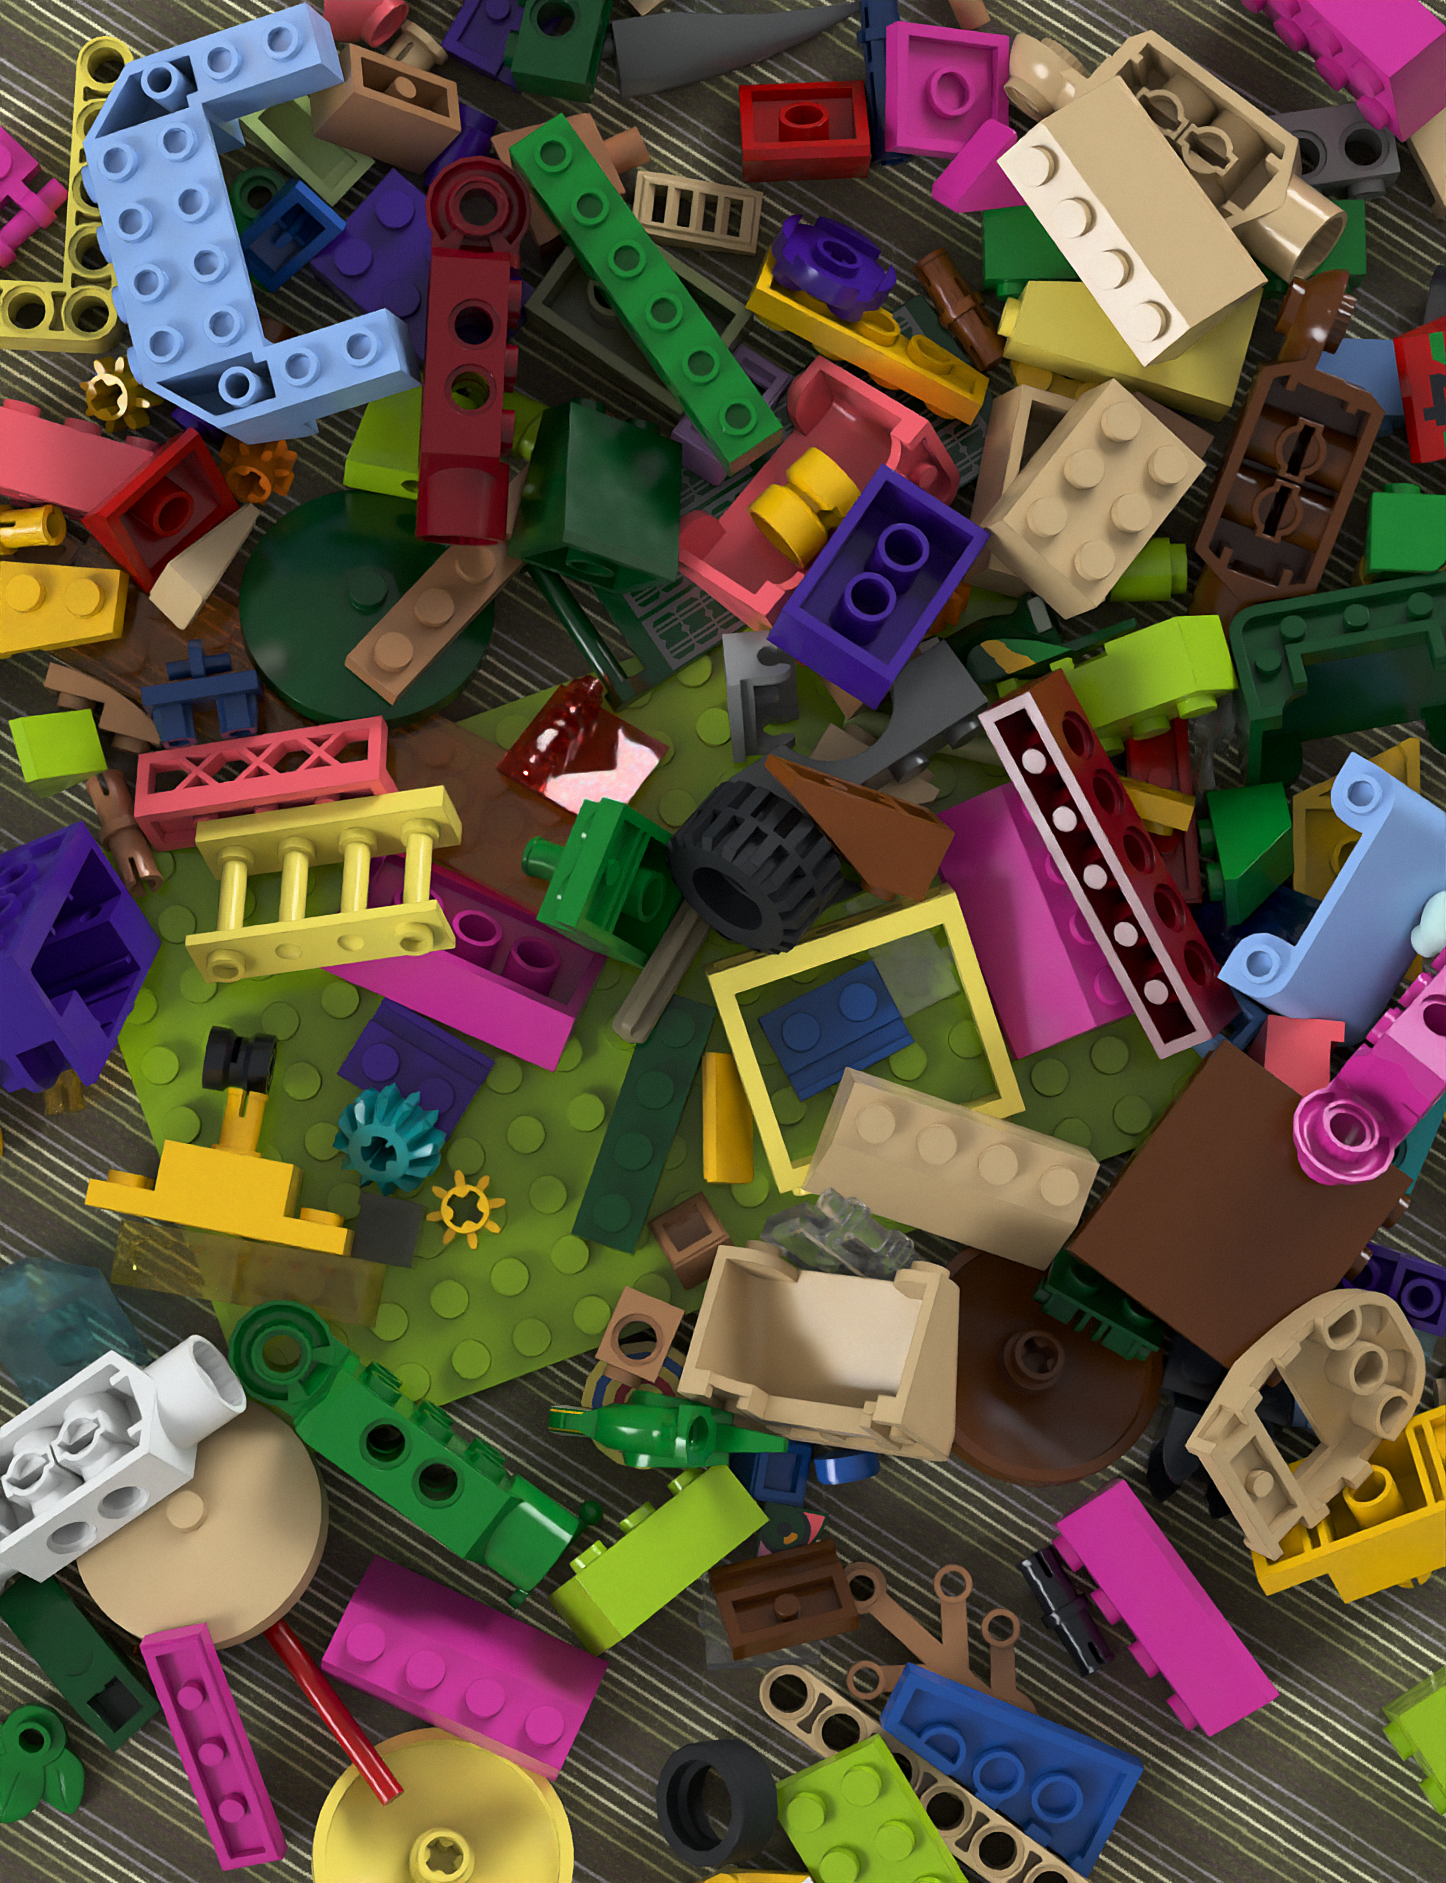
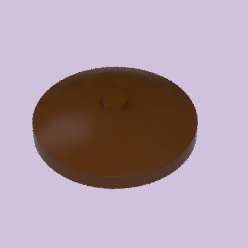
M968 1246L944 1266V1268L950 1271L949 1279L960 1288L955 1436L951 1451L976 1470L992 1478L1025 1487L1063 1486L1089 1478L1104 1470L1122 1457L1137 1442L1154 1414L1160 1396L1158 1390L1163 1376L1162 1345H1160L1157 1352L1152 1350L1144 1362L1135 1357L1127 1361L1121 1355L1101 1345L1102 1336L1097 1342L1089 1339L1090 1332L1097 1318L1092 1316L1085 1327L1078 1333L1072 1330V1326L1080 1309L1077 1310L1067 1325L1047 1313L1044 1314L1039 1311L1040 1303L1032 1300L1031 1295L1041 1277H1048L1052 1262L1043 1271Z

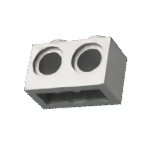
M1356 103L1268 116L1299 139L1300 151L1306 153L1314 165V171L1301 175V179L1325 197L1348 194V200L1365 199L1367 201L1376 199L1386 194L1385 188L1393 187L1401 172L1395 135L1386 127L1380 131L1372 127L1362 116ZM1354 141L1368 144L1375 153L1376 162L1367 166L1354 164L1345 153V145Z

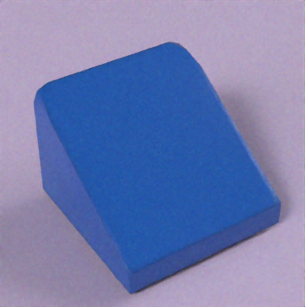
M789 1440L787 1453H732L729 1469L754 1500L803 1507L813 1444Z

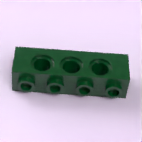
M517 0L518 7L524 8L520 31L510 30L504 53V66L511 68V74L517 90L591 104L614 0ZM565 16L574 20L572 28L564 35L549 36L543 32L546 23L554 17Z

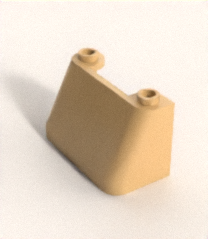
M747 1240L744 1248L726 1245L718 1246L677 1392L691 1401L734 1413L733 1425L789 1438V1440L942 1462L948 1460L955 1436L960 1293L958 1285L949 1279V1270L933 1263L913 1261L911 1269H899L896 1272L894 1281L797 1269L789 1262L781 1259L783 1255L782 1249L762 1241Z

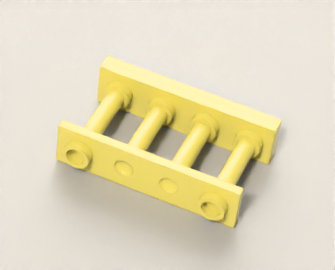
M444 785L197 822L195 843L215 880H221L216 931L186 935L185 947L206 984L215 982L231 983L243 978L404 955L420 956L432 951L455 948L456 937L437 899L429 900L432 850L434 848L461 845L462 823ZM406 853L403 904L367 909L370 859ZM344 862L340 913L305 918L308 869L312 866ZM282 871L278 922L243 927L247 877Z

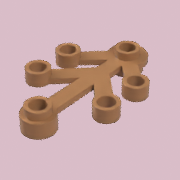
M855 1561L843 1568L848 1585L854 1577L859 1575L867 1576L872 1580L874 1584L872 1595L866 1600L854 1599L858 1614L869 1612L925 1663L914 1665L1037 1715L1032 1701L1016 1689L1014 1642L1020 1634V1622L1013 1612L1005 1608H994L988 1611L981 1621L982 1636L990 1644V1688L969 1669L966 1598L972 1590V1578L965 1568L957 1564H947L939 1568L933 1578V1589L940 1598L942 1644L886 1593L887 1582L878 1567L866 1561ZM950 1571L959 1572L965 1581L963 1591L956 1596L944 1594L940 1587L941 1578ZM998 1615L1007 1616L1013 1626L1010 1636L1004 1640L992 1638L988 1631L989 1622ZM870 1660L857 1661L847 1672V1687L851 1694L858 1699H874L881 1692L893 1691L906 1665L879 1666ZM865 1667L873 1669L878 1675L877 1686L869 1692H861L853 1684L855 1673Z

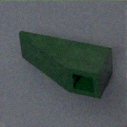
M24 1574L0 1596V1616L67 1702L113 1752L128 1743L163 1710L154 1684L54 1574L41 1583Z

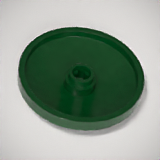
M361 489L327 494L312 499L284 515L271 526L254 548L246 564L239 592V623L244 648L253 668L256 669L258 676L269 690L282 702L300 714L322 724L382 715L388 730L400 728L422 721L451 704L464 692L481 669L492 639L495 598L394 706L344 665L347 655L451 546L415 539L417 500Z

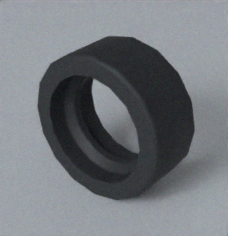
M719 1739L689 1743L673 1752L660 1772L656 1790L657 1817L665 1840L678 1857L696 1867H716L746 1862L760 1854L773 1836L778 1816L777 1788L769 1766L753 1747L738 1739ZM711 1766H714L725 1780L731 1797L732 1816L728 1832L723 1840L709 1826L703 1809L702 1789L705 1776Z

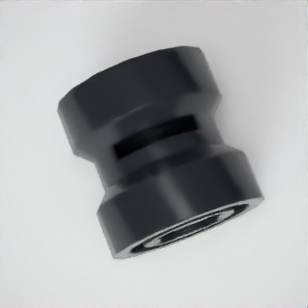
M212 1026L204 1057L202 1088L223 1092L231 1086L242 1088L247 1092L248 1096L250 1091L269 1095L276 1063L277 1036L257 1032L248 1038L237 1036L232 1028Z

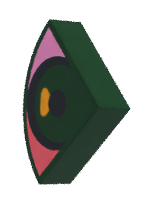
M765 1501L763 1512L770 1520L759 1528L753 1558L815 1543L826 1525L829 1514Z

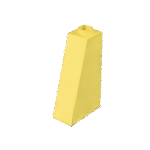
M1028 281L1018 299L1008 297L997 334L1007 336L1002 357L1098 385L1114 378L1129 393L1139 391L1163 406L1220 422L1233 404L1264 288L1256 291L1177 359L1147 367L1141 364L1083 282Z

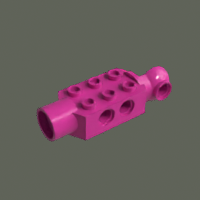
M1446 947L1431 964L1439 973L1435 976L1430 971L1427 973L1423 971L1399 999L1398 1002L1406 1010L1403 1012L1398 1007L1394 1010L1390 1008L1366 1036V1039L1374 1047L1370 1048L1363 1043L1325 1089L1315 1090L1301 1099L1293 1115V1141L1298 1151V1161L1301 1168L1310 1178L1318 1183L1330 1186L1366 1183L1384 1173L1394 1157L1395 1149L1446 1092Z

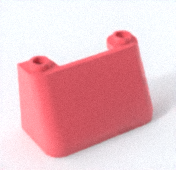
M818 355L809 367L799 374L789 386L787 392V413L795 429L724 514L717 520L704 510H694L680 517L678 570L754 631L772 629L782 608L819 554L804 568L797 567L784 557L759 531L749 517L746 507L771 484L784 486L787 483L786 470L810 447H816L832 459L855 483L861 493L882 463L947 506L951 505L959 488L960 475L958 469L929 420L821 355ZM831 529L827 532L828 540H830L836 530ZM795 659V662H797L801 666H806L802 662Z

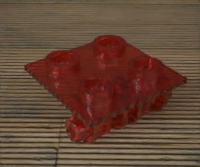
M584 675L582 678L573 679L567 687L563 684L558 687L496 766L495 771L576 818L584 798L600 803L602 796L628 805L669 751L670 747L601 707L603 703L601 694L604 691L602 683L591 675Z

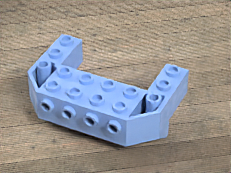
M306 2L126 63L82 143L88 165L83 166L81 169L82 180L92 202L98 203L103 225L97 227V239L104 258L108 263H113L118 286L112 288V299L119 318L124 324L128 323L133 346L127 349V358L135 380L138 384H143L145 388L247 445L308 437L317 434L319 431L316 419L423 385L408 324L386 308L276 344L267 340L263 334L218 155L246 146L239 122L240 117L345 82L330 23Z

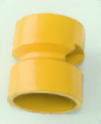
M810 447L786 470L787 483L784 486L771 484L746 507L749 517L759 531L784 557L799 568L807 566L823 550L829 541L827 532L831 529L836 530L861 494V491L848 475L832 459L816 447Z

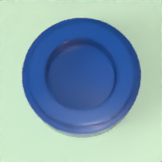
M844 1448L826 1452L813 1458L817 1481L822 1484H840L862 1480L877 1475L878 1471L881 1470L879 1456L876 1452Z

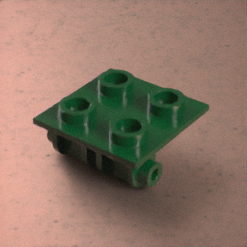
M1080 1217L1079 1222H1078V1225L1076 1226V1228L1074 1229V1231L1072 1232V1234L1069 1236V1238L1067 1239V1241L1064 1243V1245L1062 1246V1248L1065 1246V1244L1068 1242V1240H1069V1239L1071 1238V1236L1074 1234V1232L1076 1231V1229H1077V1228L1079 1227V1225L1082 1223V1221L1084 1220L1083 1218ZM1061 1248L1052 1261L1048 1277L1042 1276L1032 1292L1031 1299L1040 1303L1039 1311L1044 1314L1047 1313L1067 1325L1077 1310L1080 1309L1072 1326V1330L1078 1333L1085 1327L1092 1316L1097 1318L1090 1332L1089 1339L1097 1342L1102 1336L1100 1344L1121 1355L1127 1361L1135 1357L1144 1362L1152 1350L1157 1352L1162 1342L1166 1323L1090 1266L1081 1264Z

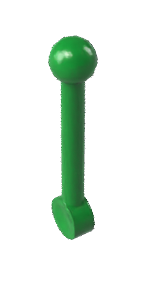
M587 1500L580 1505L578 1510V1527L557 1561L588 1525H596L602 1520L604 1511L599 1502ZM517 1588L506 1602L516 1610L533 1589L524 1593Z

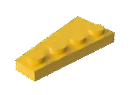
M771 243L763 258L747 300L746 309L754 312L757 318L769 328L777 331L788 330L811 342L813 347L823 356L836 361L846 360L867 371L872 380L880 386L890 390L901 389L924 401L926 407L934 414L950 420L957 418L971 426L983 405L989 378L923 334L913 335L911 340L900 334V327L892 318L893 314L882 307L875 311L865 312L858 322H849L834 315L827 307V303L806 291H794L778 283L772 274V268L776 260L772 254Z
M0 561V659L11 658L12 654L38 649L50 651L122 638L129 574L116 569Z

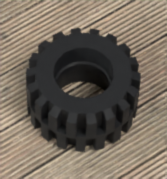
M738 780L736 783L726 781L715 787L670 838L665 847L667 855L665 862L667 869L673 876L671 879L690 906L723 935L757 952L762 950L768 954L779 955L781 951L787 953L792 950L841 892L840 888L844 884V876L840 872V861L831 850V844L816 828L815 824L784 798H780L768 789L761 786L755 787L745 781Z

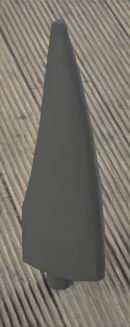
M860 1L770 14L685 13L671 11L611 21L608 27L602 58L613 57L622 100L637 95H650L718 77L772 57L815 37L859 12Z

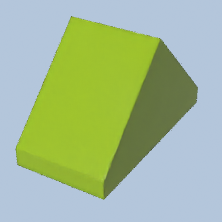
M91 709L20 717L8 721L25 782L41 799L60 793L108 770Z

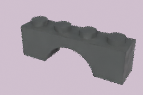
M943 639L906 664L889 691L893 708L889 725L879 740L866 751L844 760L822 761L800 755L782 744L731 777L729 781L736 783L738 780L745 781L755 787L761 786L794 805L801 813H803L765 768L764 764L769 754L876 791L894 779L901 785L921 774L930 765L928 757L949 744L952 750H955L977 737L984 729L977 715L988 708V700Z

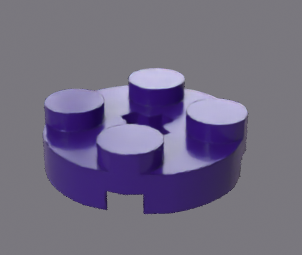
M803 214L791 215L784 221L771 248L776 260L771 273L778 283L794 291H806L827 303V307L834 315L849 322H858L865 312L875 311L882 307L896 283V272L891 264L885 274L883 268L876 262L881 250L872 241L851 227L822 216L818 217L814 226L798 224Z

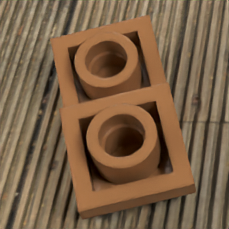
M50 662L44 688L51 695L59 697L56 706L66 711L91 709L93 716L96 707L103 709L98 728L105 736L113 738L111 748L134 756L149 753L150 748L159 751L167 750L160 740L155 723L133 702L90 676Z

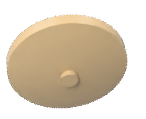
M246 1399V1409L198 1442L193 1479L76 1558L82 1580L100 1609L112 1621L141 1640L148 1634L206 1622L215 1650L243 1643L259 1635L280 1620L297 1603L317 1571L325 1548L329 1525V1505L323 1475L307 1444L286 1422L267 1408Z

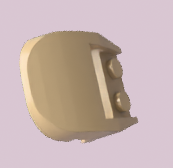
M1347 1288L1332 1290L1311 1299L1276 1324L1234 1362L1185 1447L1189 1453L1197 1455L1246 1534L1243 1542L1247 1548L1273 1561L1277 1560L1283 1554L1278 1542L1292 1527L1299 1523L1312 1529L1331 1513L1326 1504L1346 1486L1357 1490L1371 1475L1373 1469L1369 1462H1367L1383 1439L1395 1442L1413 1416L1416 1406L1421 1399L1426 1370L1422 1346L1401 1308L1392 1298L1379 1292ZM1276 1367L1321 1442L1293 1474L1254 1411L1263 1399L1258 1390Z

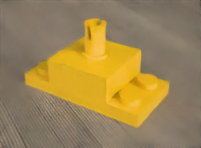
M228 1087V1097L218 1144H211V1148L165 1139L154 1191V1179L109 1169L107 1182L91 1178L89 1180L85 1205L348 1258L353 1256L357 1233L343 1228L344 1216L301 1207L299 1219H295L305 1170L293 1164L263 1159L262 1153L256 1152L265 1105L269 1099V1095L250 1091L246 1113L242 1117L247 1092L243 1089Z
M1446 1404L1411 1417L1395 1442L1383 1439L1367 1461L1373 1469L1371 1475L1357 1490L1346 1486L1326 1504L1331 1513L1312 1529L1299 1523L1292 1527L1278 1542L1283 1554L1277 1560L1273 1561L1250 1549L1258 1582L1266 1596L1328 1573L1344 1603L1347 1604L1394 1585L1408 1589L1414 1588L1411 1580L1413 1578H1417L1419 1584L1422 1585L1430 1578L1432 1571L1446 1566ZM1306 1458L1287 1465L1292 1474Z

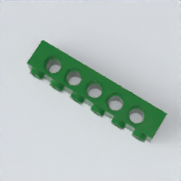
M561 112L511 146L509 154L512 169L519 174L531 196L729 477L733 476L780 444L783 439L782 424Z

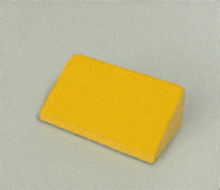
M705 1052V1056H702L704 1181H707V1185L749 1184L754 1178L753 1115L733 1055Z

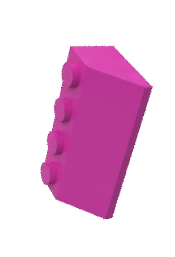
M1013 782L998 786L936 814L940 820L955 832L937 873L941 883H948L956 892L998 1025L1013 1062L1136 1014Z
M406 853L370 859L367 909L403 904ZM432 862L429 900L437 899L456 937L455 948L432 951L420 956L404 955L320 967L350 983L357 984L402 1004L408 1009L415 1010L460 1030L469 1036L478 1038L516 1055L527 1062L555 1072L579 1025L609 957L588 950L536 920L539 909Z
M1112 1478L1052 1522L1060 1533L1058 1537L1051 1541L1053 1546L1073 1573L1084 1566L1098 1586L1096 1590L1089 1594L1112 1626L1121 1619L1136 1639L1127 1648L1150 1679L1160 1672L1175 1694L1166 1699V1702L1188 1732L1199 1726L1204 1734L1211 1737L1270 1703L1280 1695L1124 1479Z
M375 1555L322 1658L320 1671L332 1679L555 1782L609 1662L381 1556Z

